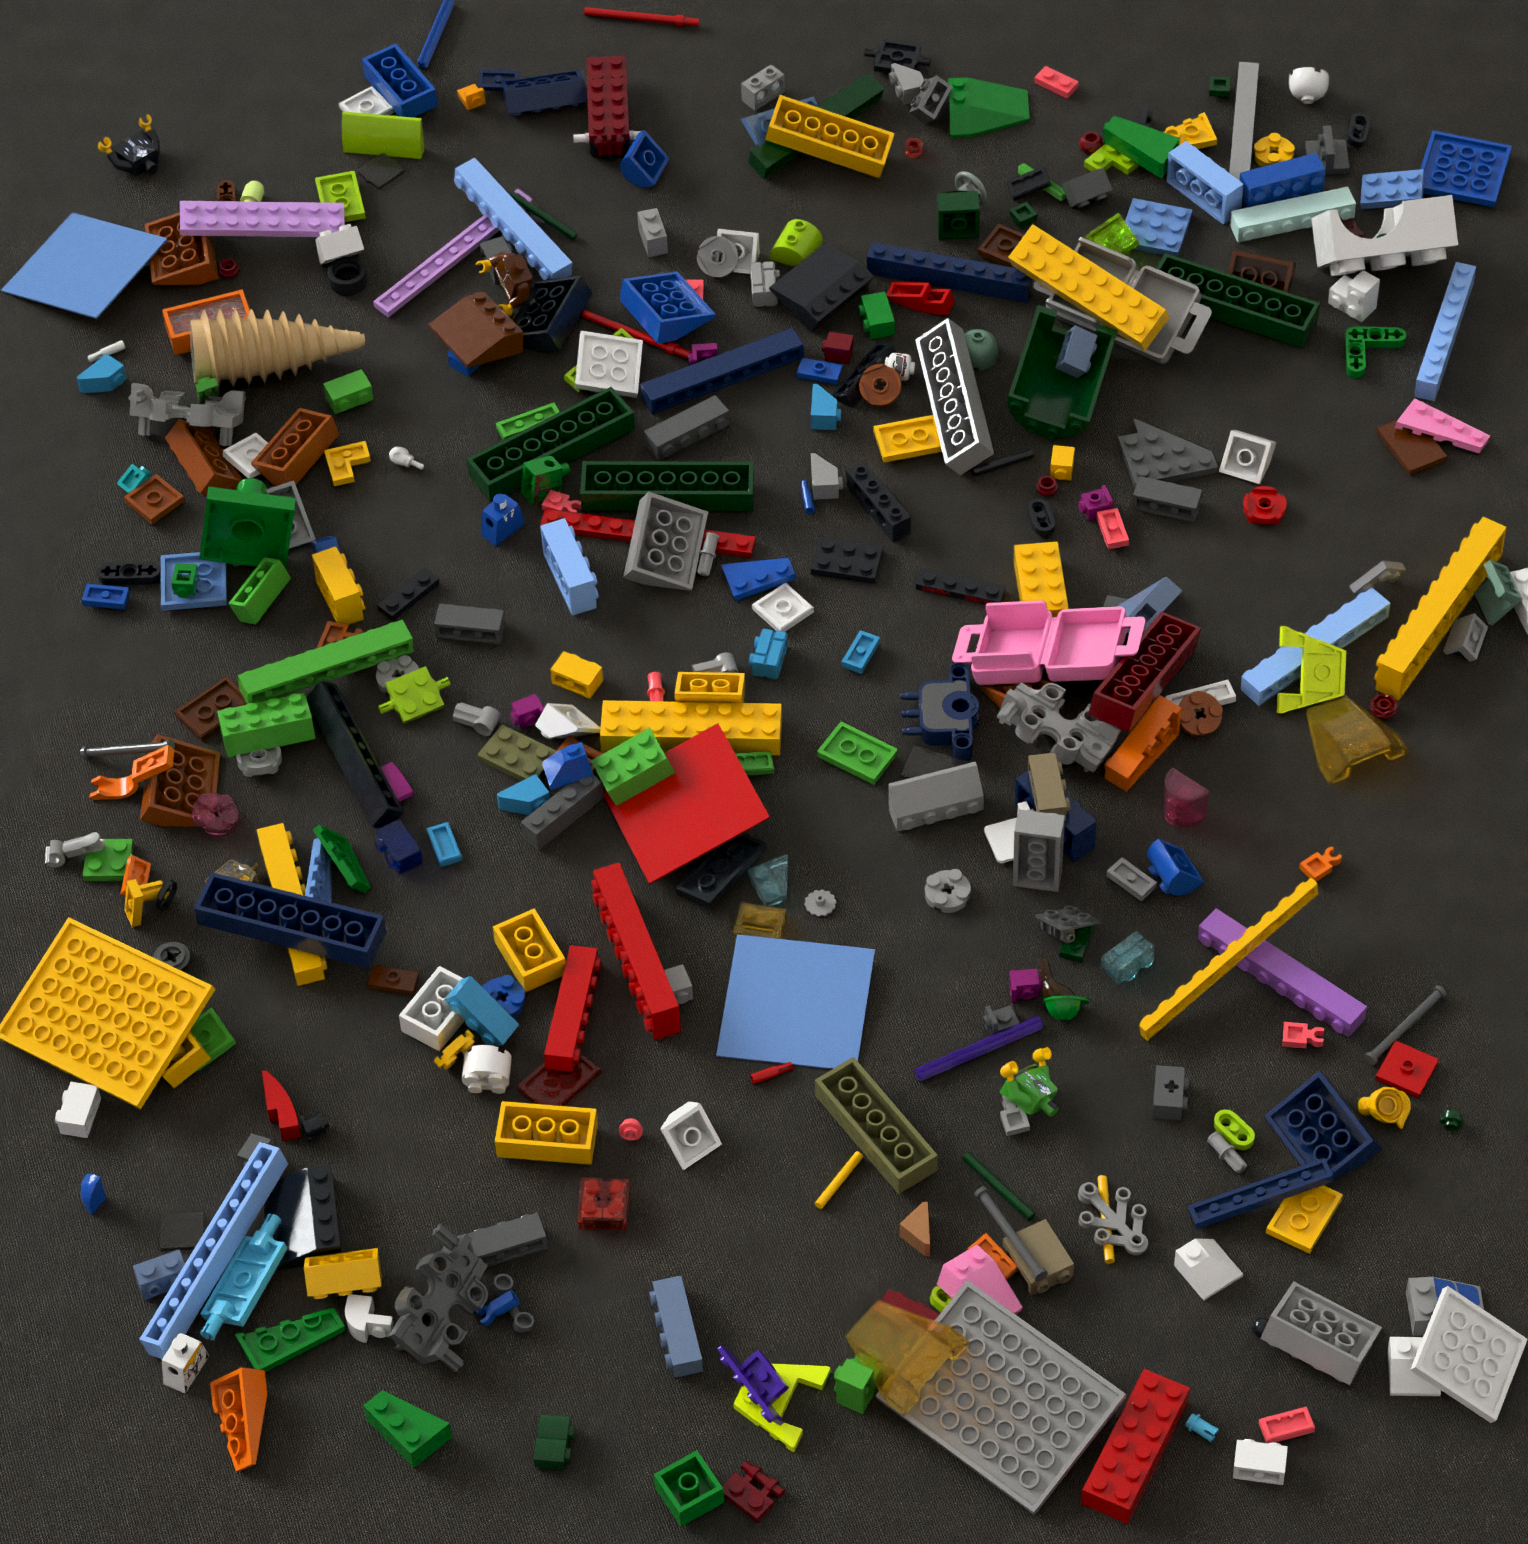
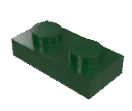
M1094 925L1075 929V940L1072 943H1062L1059 957L1082 962Z

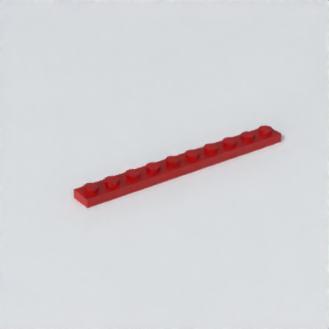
M545 509L540 523L541 526L565 518L568 526L572 525L575 535L631 542L635 520ZM704 530L700 550L703 549L706 533L710 532L720 536L715 554L752 558L756 542L755 536Z

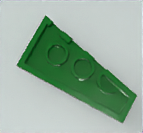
M330 1308L304 1315L302 1319L296 1321H282L280 1325L266 1328L264 1326L256 1328L255 1332L248 1334L238 1333L235 1334V1337L253 1369L265 1370L267 1372L345 1332L346 1329L335 1309Z

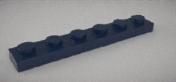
M1323 1158L1189 1205L1188 1210L1196 1229H1200L1334 1182V1177L1326 1159Z

